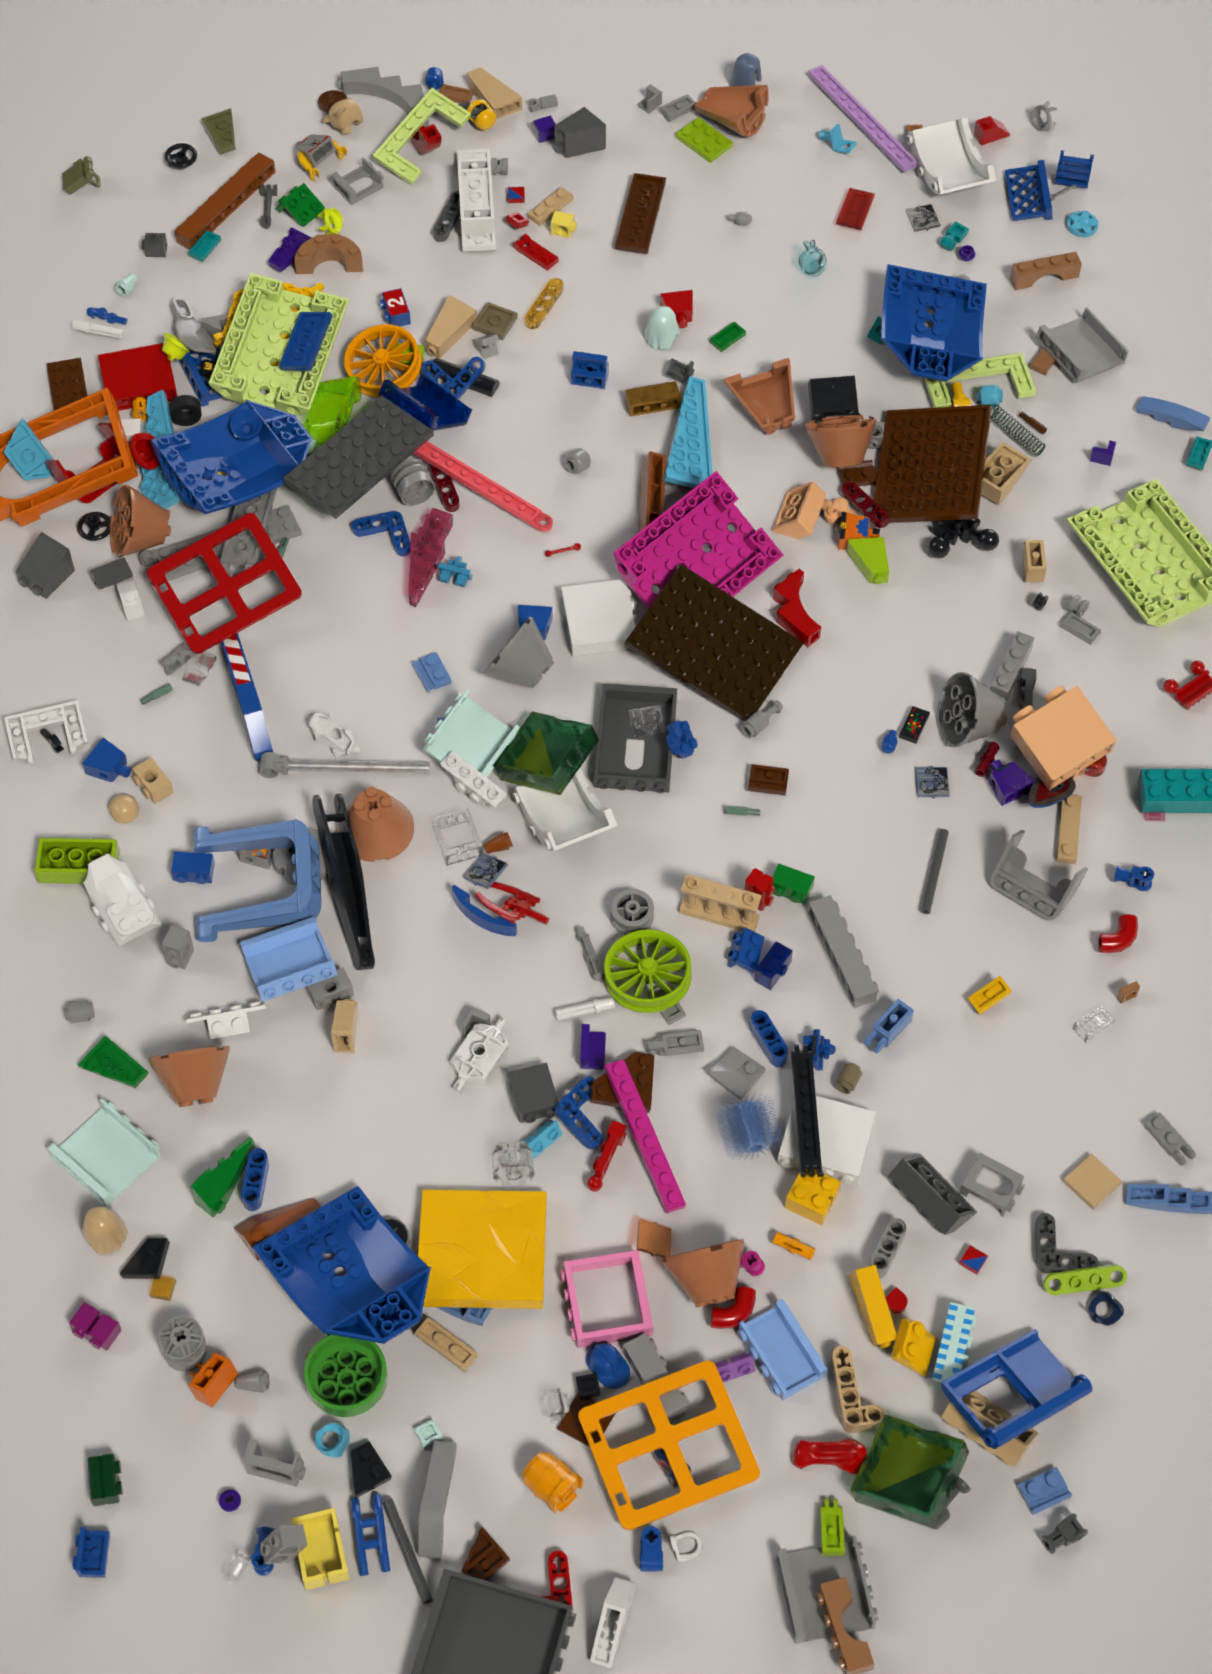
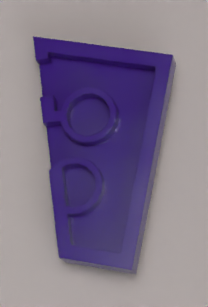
M291 227L289 235L282 240L283 244L281 247L277 248L268 260L269 266L279 272L285 270L295 262V255L299 247L312 237Z

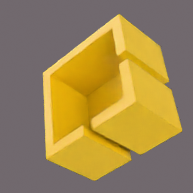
M806 1170V1177H801V1173H799L786 1197L785 1208L822 1226L830 1208L840 1193L841 1181L826 1174L823 1177H817V1170H814V1177H809V1170Z

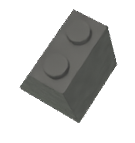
M585 107L555 125V150L565 158L606 149V124Z
M41 532L17 568L16 574L21 586L28 587L35 595H40L47 599L75 569L70 550Z

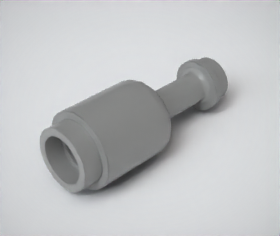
M775 700L764 713L761 711L755 712L743 722L741 726L742 733L747 738L756 737L769 725L768 718L774 713L781 712L783 709L781 702Z

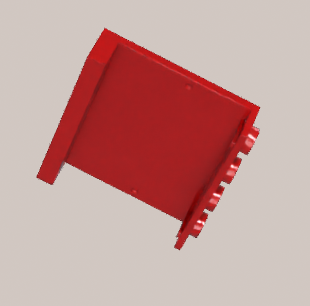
M164 343L98 355L104 389L108 388L113 395L118 411L132 409V402L137 397H143L147 400L148 396L161 390L166 393L168 402L177 397L171 363L167 358V354L162 350Z

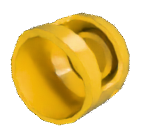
M475 100L468 106V112L471 113L479 104H485L487 109L482 111L475 119L471 117L469 119L480 130L492 128L496 122L495 112L485 100Z

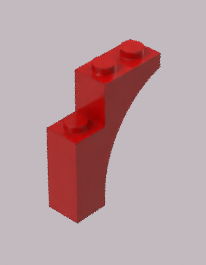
M799 568L794 573L791 572L783 582L775 585L773 600L781 605L776 612V623L803 641V645L808 648L820 638L821 626L807 614L801 603L799 591L803 585L804 572Z

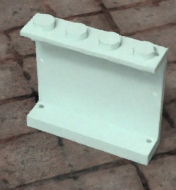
M467 689L464 694L460 692L454 701L457 704L454 708L450 706L444 715L447 716L445 720L440 719L434 727L436 732L434 734L430 733L424 741L427 744L423 750L440 763L453 751L485 777H488L523 728L517 724L513 730L468 698L467 694L470 690Z
M100 1099L102 1108L60 1147L52 1143L47 1149L54 1161L103 1205L108 1207L161 1156L158 1149L159 1145L153 1139L148 1140L145 1137L144 1131L138 1126L135 1128L131 1125L130 1119L125 1114L120 1115L117 1112V1108L111 1102L106 1103L103 1099Z

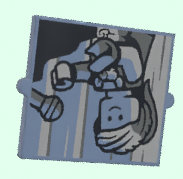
M916 767L918 797H932L933 799L935 797H949L947 767Z
M482 853L463 878L473 882L474 885H480L489 889L508 864L497 859L496 856L492 857Z

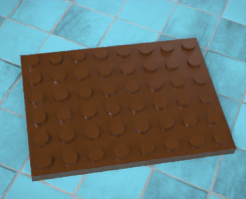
M991 405L887 410L874 501L888 513L889 523L978 519Z

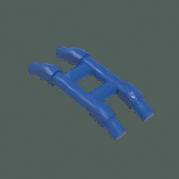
M375 1494L372 1497L374 1518L362 1519L359 1498L351 1499L360 1576L369 1575L365 1550L379 1548L382 1572L391 1571L380 1494ZM376 1526L377 1539L364 1541L363 1528Z

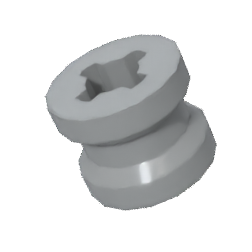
M1075 595L1069 603L1067 610L1070 612L1074 611L1077 616L1082 617L1087 611L1090 602L1082 600L1079 595Z

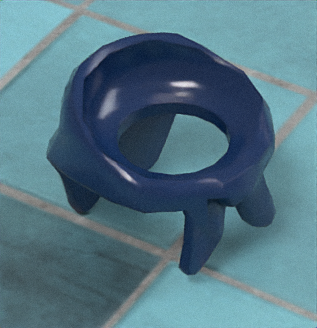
M1102 1291L1097 1294L1088 1307L1092 1321L1105 1326L1115 1324L1124 1314L1122 1304L1108 1291ZM1101 1302H1108L1113 1307V1313L1108 1318H1101L1096 1313V1306Z

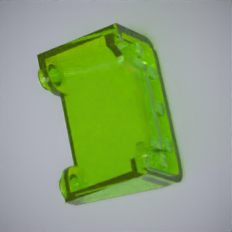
M348 376L320 382L305 424H302L311 437L317 440L318 445H323L348 424L354 403H360L362 397L360 377Z

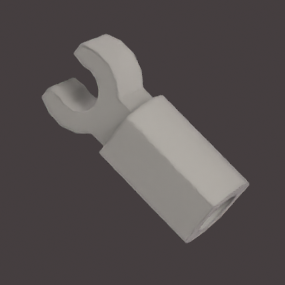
M553 94L540 97L539 99H529V106H531V112H535L540 108L558 106L556 95Z

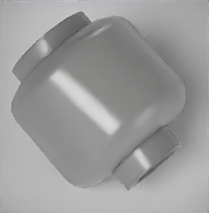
M582 448L575 449L565 457L566 469L574 474L583 472L591 465L590 455Z

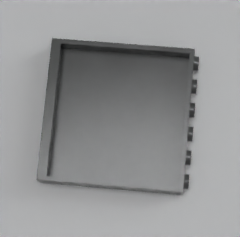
M443 1569L411 1674H556V1671H561L563 1658H560L562 1649H567L570 1636H567L569 1627L573 1628L576 1614L573 1613V1606Z

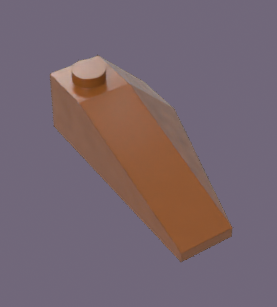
M315 1198L253 1216L235 1227L234 1230L258 1261L260 1258L253 1250V1246L319 1209L321 1205Z

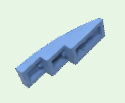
M1143 396L1136 406L1137 413L1153 415L1154 420L1170 422L1173 428L1204 431L1210 421V417L1162 399Z
M1127 1184L1126 1204L1168 1212L1212 1214V1192H1192L1191 1188H1170L1169 1184Z

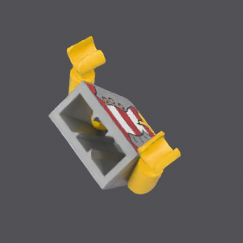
M311 134L296 144L298 161L306 171H309L310 180L315 182L313 175L318 176V178L320 177L319 170L312 167H316L335 150L339 159H343L344 155H347V148L345 146H338V143L328 135Z

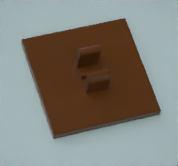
M578 1392L557 1430L590 1447L578 1415L582 1408L597 1402L590 1398L580 1400ZM616 1413L599 1420L603 1433L607 1430ZM598 1431L590 1433L594 1444L600 1442L601 1439Z

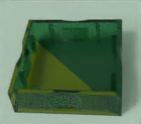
M532 711L518 730L516 737L504 749L493 764V767L501 781L561 795L599 742L593 726L590 724L572 720H561L551 715Z
M885 1414L873 1439L870 1453L862 1463L850 1491L858 1503L936 1529L968 1457L969 1450L962 1439L938 1431L925 1430L913 1423Z

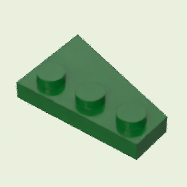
M106 1036L78 1064V1067L133 1088H136L149 1074L146 1069Z

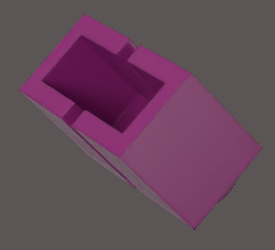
M84 1302L69 1322L72 1334L79 1339H83V1337L87 1340L89 1339V1343L96 1349L103 1348L107 1351L122 1331L120 1324L104 1313L100 1317V1311Z

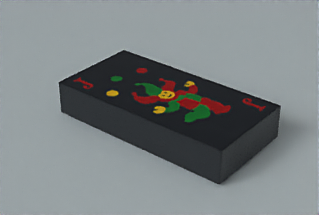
M912 706L899 734V738L917 744L930 716V712Z

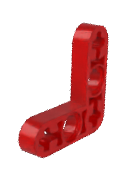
M554 1551L548 1557L551 1596H543V1598L560 1602L559 1595H564V1604L572 1606L568 1558L564 1552ZM556 1557H560V1560L564 1561L561 1563V1573H557L556 1564L552 1563ZM559 1578L564 1579L567 1583L566 1587L561 1590L554 1586L555 1580Z

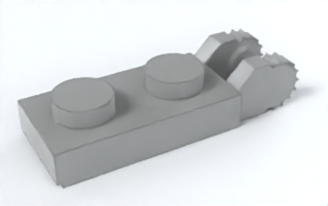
M1160 1112L1144 1123V1128L1179 1165L1183 1166L1186 1164V1159L1179 1151L1180 1149L1190 1159L1196 1157L1192 1147L1186 1144L1187 1142Z

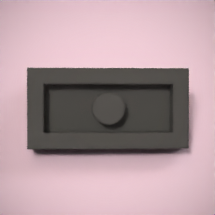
M125 557L91 570L92 579L99 589H104L133 577Z

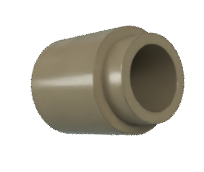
M854 1063L844 1064L836 1080L837 1090L844 1094H850L851 1091H854L862 1075L858 1065Z

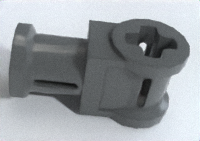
M1076 1513L1062 1520L1056 1526L1054 1532L1048 1536L1043 1535L1041 1537L1043 1545L1051 1554L1055 1553L1056 1549L1063 1544L1067 1547L1088 1534V1530L1084 1529L1076 1519Z

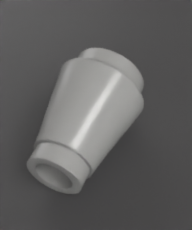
M263 1371L238 1376L236 1380L238 1390L263 1393L264 1390L269 1389L270 1385L268 1373H263Z

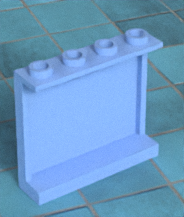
M314 916L240 942L244 958L262 1002L338 975L334 961L330 957Z

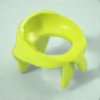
M326 208L318 214V217L322 218L324 224H326L319 227V230H329L326 234H338L341 231L343 218L336 208Z

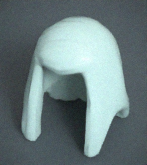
M660 306L654 309L649 316L645 329V340L654 349L659 347L660 350H669L675 337L680 336V329L674 311L670 307Z

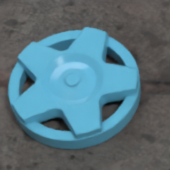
M1089 211L1074 212L1068 217L1067 228L1078 237H1089L1096 233L1098 220Z

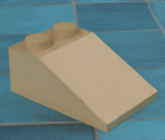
M1002 442L985 460L981 495L999 505L1011 492L1032 459Z

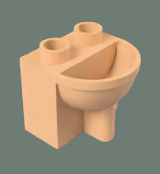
M1063 685L1059 686L1044 697V700L1047 702L1045 706L1035 711L1029 705L1016 713L1012 718L1016 724L1013 725L1010 738L1018 746L1048 791L1070 777L1074 780L1081 776L1089 765L1112 752L1117 742L1078 685L1069 691H1066Z

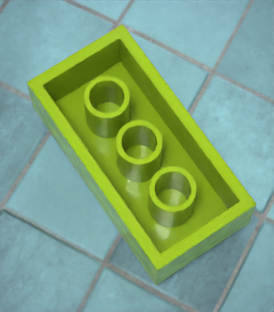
M39 838L35 865L38 883L83 884L87 878L88 864L106 854L119 860L120 849L117 839Z

